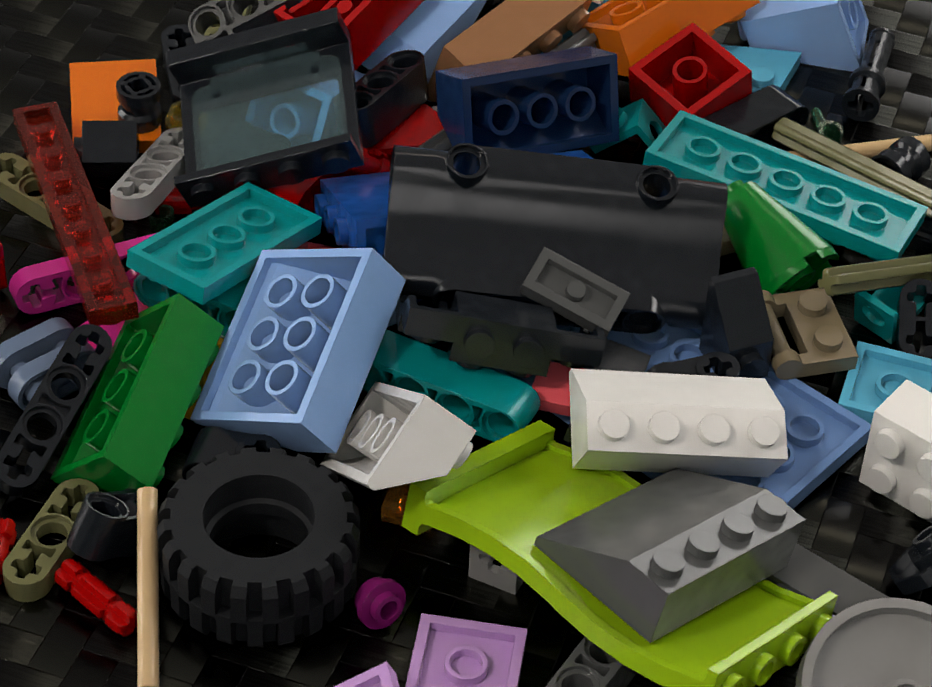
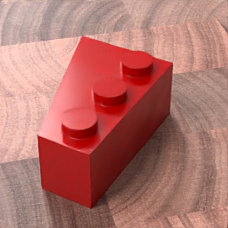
M303 0L290 9L283 5L273 11L277 20L281 22L337 7L350 32L355 71L424 0Z

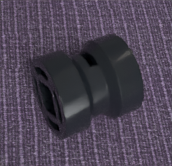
M131 72L120 77L116 83V96L120 103L118 106V121H137L139 134L152 132L157 129L162 123V107L158 102L161 97L159 79L147 72Z
M910 136L899 138L892 143L889 149L879 152L872 158V160L912 180H918L925 175L931 165L930 155L926 147L919 140Z

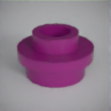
M374 577L367 580L360 586L354 599L359 620L368 628L375 630L391 625L398 619L404 609L406 593L404 588L393 579Z

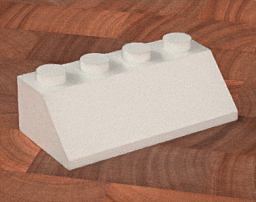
M571 368L569 371L572 469L667 473L677 468L705 475L769 477L788 460L785 410L764 378Z
M375 381L350 418L337 453H327L320 465H324L332 472L374 491L447 476L452 468L454 470L458 469L469 457L473 449V443L470 440L477 430L427 395Z

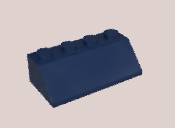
M584 46L435 71L437 113L452 147L459 143H470L477 146L550 154L620 141L616 53Z

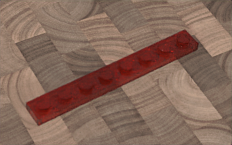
M57 102L12 109L14 125L89 324L97 326L115 325L121 321L139 318L138 302Z

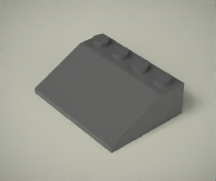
M675 468L537 536L534 545L649 643H652L786 568L806 519L790 508L783 499L775 496L765 488Z

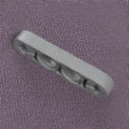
M182 127L164 131L112 186L110 200L113 216L123 220L146 218L156 210L176 187L174 185V177L185 174Z

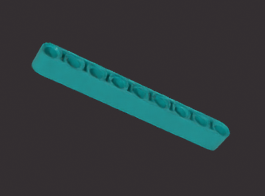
M139 274L134 279V292L138 299L148 307L178 294V292L160 283L149 280L142 274ZM250 277L204 305L191 301L224 326L221 333L223 336L228 331ZM387 329L362 388V391L368 393L375 381L427 395L477 430L475 435L493 442L528 426L541 405L537 392L529 384L487 367L477 370L464 368L455 361H449L447 352Z

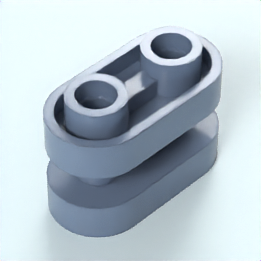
M55 317L48 319L0 344V387L7 389L9 396L22 410H25L70 333L75 329L64 318ZM88 342L85 346L81 347L79 357L74 364L81 370L89 355L95 353V349ZM58 378L51 383V390L60 399L78 390L76 383L71 379Z

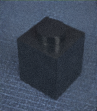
M82 121V137H74L73 150L74 164H82L85 180H119L139 159L137 121Z

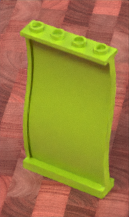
M541 420L470 453L463 465L456 470L452 468L447 476L413 482L409 486L402 527L416 536L431 528H435L458 537L489 554L524 580L589 641L621 664L663 687L762 686L773 673L785 665L792 666L795 664L821 628L833 618L832 614L838 595L828 591L813 600L764 579L649 643L534 545L537 536L642 484L622 471L572 469V448L557 443L554 440L555 428Z

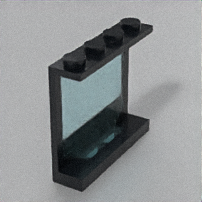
M337 7L166 51L167 67L180 86L185 174L175 176L174 185L190 208L206 206L247 182L266 190L286 184H298L306 179L330 173H343L350 168L365 165L351 37Z

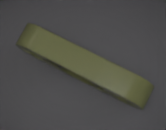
M81 478L69 479L59 484L3 562L4 588L9 597L20 602H33L43 598L55 584V571L61 567L64 560L72 559L75 555L67 545V538L86 494L99 492L98 487L93 482ZM68 505H69V506H74L73 509H72L71 512H70V513H71V519L69 518V508H68ZM49 533H60L66 537L62 543L53 546L44 545L39 542L42 536ZM34 560H36V574L31 573L35 567Z

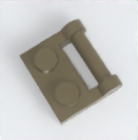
M824 288L773 295L767 290H762L774 339L771 366L777 378L787 380L856 368L859 356L831 296L826 294ZM777 317H784L800 354L790 348Z

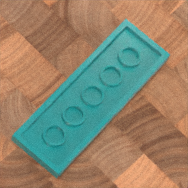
M682 110L675 115L646 150L643 165L666 167L677 178L726 183L727 186L737 180H742L743 183L754 181L827 242L864 254L873 261L901 258L924 222L928 209L927 206Z

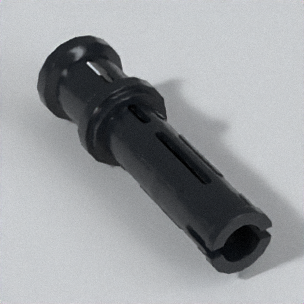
M880 27L871 31L860 67L854 70L849 77V89L843 95L841 106L843 112L852 120L859 122L869 121L875 118L879 112L880 98L884 95L887 86L884 72L888 65L892 48L895 45V41H893L895 40V35L887 28ZM867 102L865 110L862 111L863 103Z

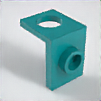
M641 98L623 108L619 107L620 141L590 146V148L596 154L635 134H638L645 144L650 147L655 141L651 133L650 124L655 128L658 136L666 126L645 100Z
M903 286L879 289L872 295L866 291L855 293L854 320L892 345L896 340L897 304ZM915 295L913 300L916 303V316L927 305L924 303L923 296Z

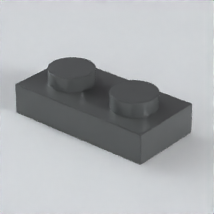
M545 246L519 292L543 306L552 307V310L590 332L595 327L603 328L606 338L631 294Z

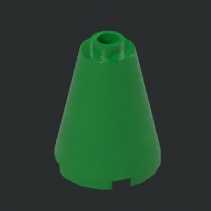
M737 180L727 186L728 201L724 227L742 269L750 267L756 269L762 290H767L773 295L810 289L818 283V279H822L823 269L832 267L828 259H839L840 256L833 246L756 182L749 181L743 183L742 180Z

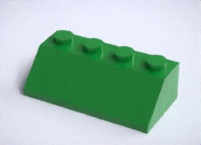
M180 293L127 318L112 347L107 364L92 389L50 479L57 484H61L69 479H86L93 482L98 487L99 492L103 493L122 491L128 488L137 491V489L146 486L156 488L165 473V467L162 465L166 456L182 436L184 428L181 423L187 409L195 403L201 393L202 387L199 385L203 373L218 355L219 346L216 344L224 326Z

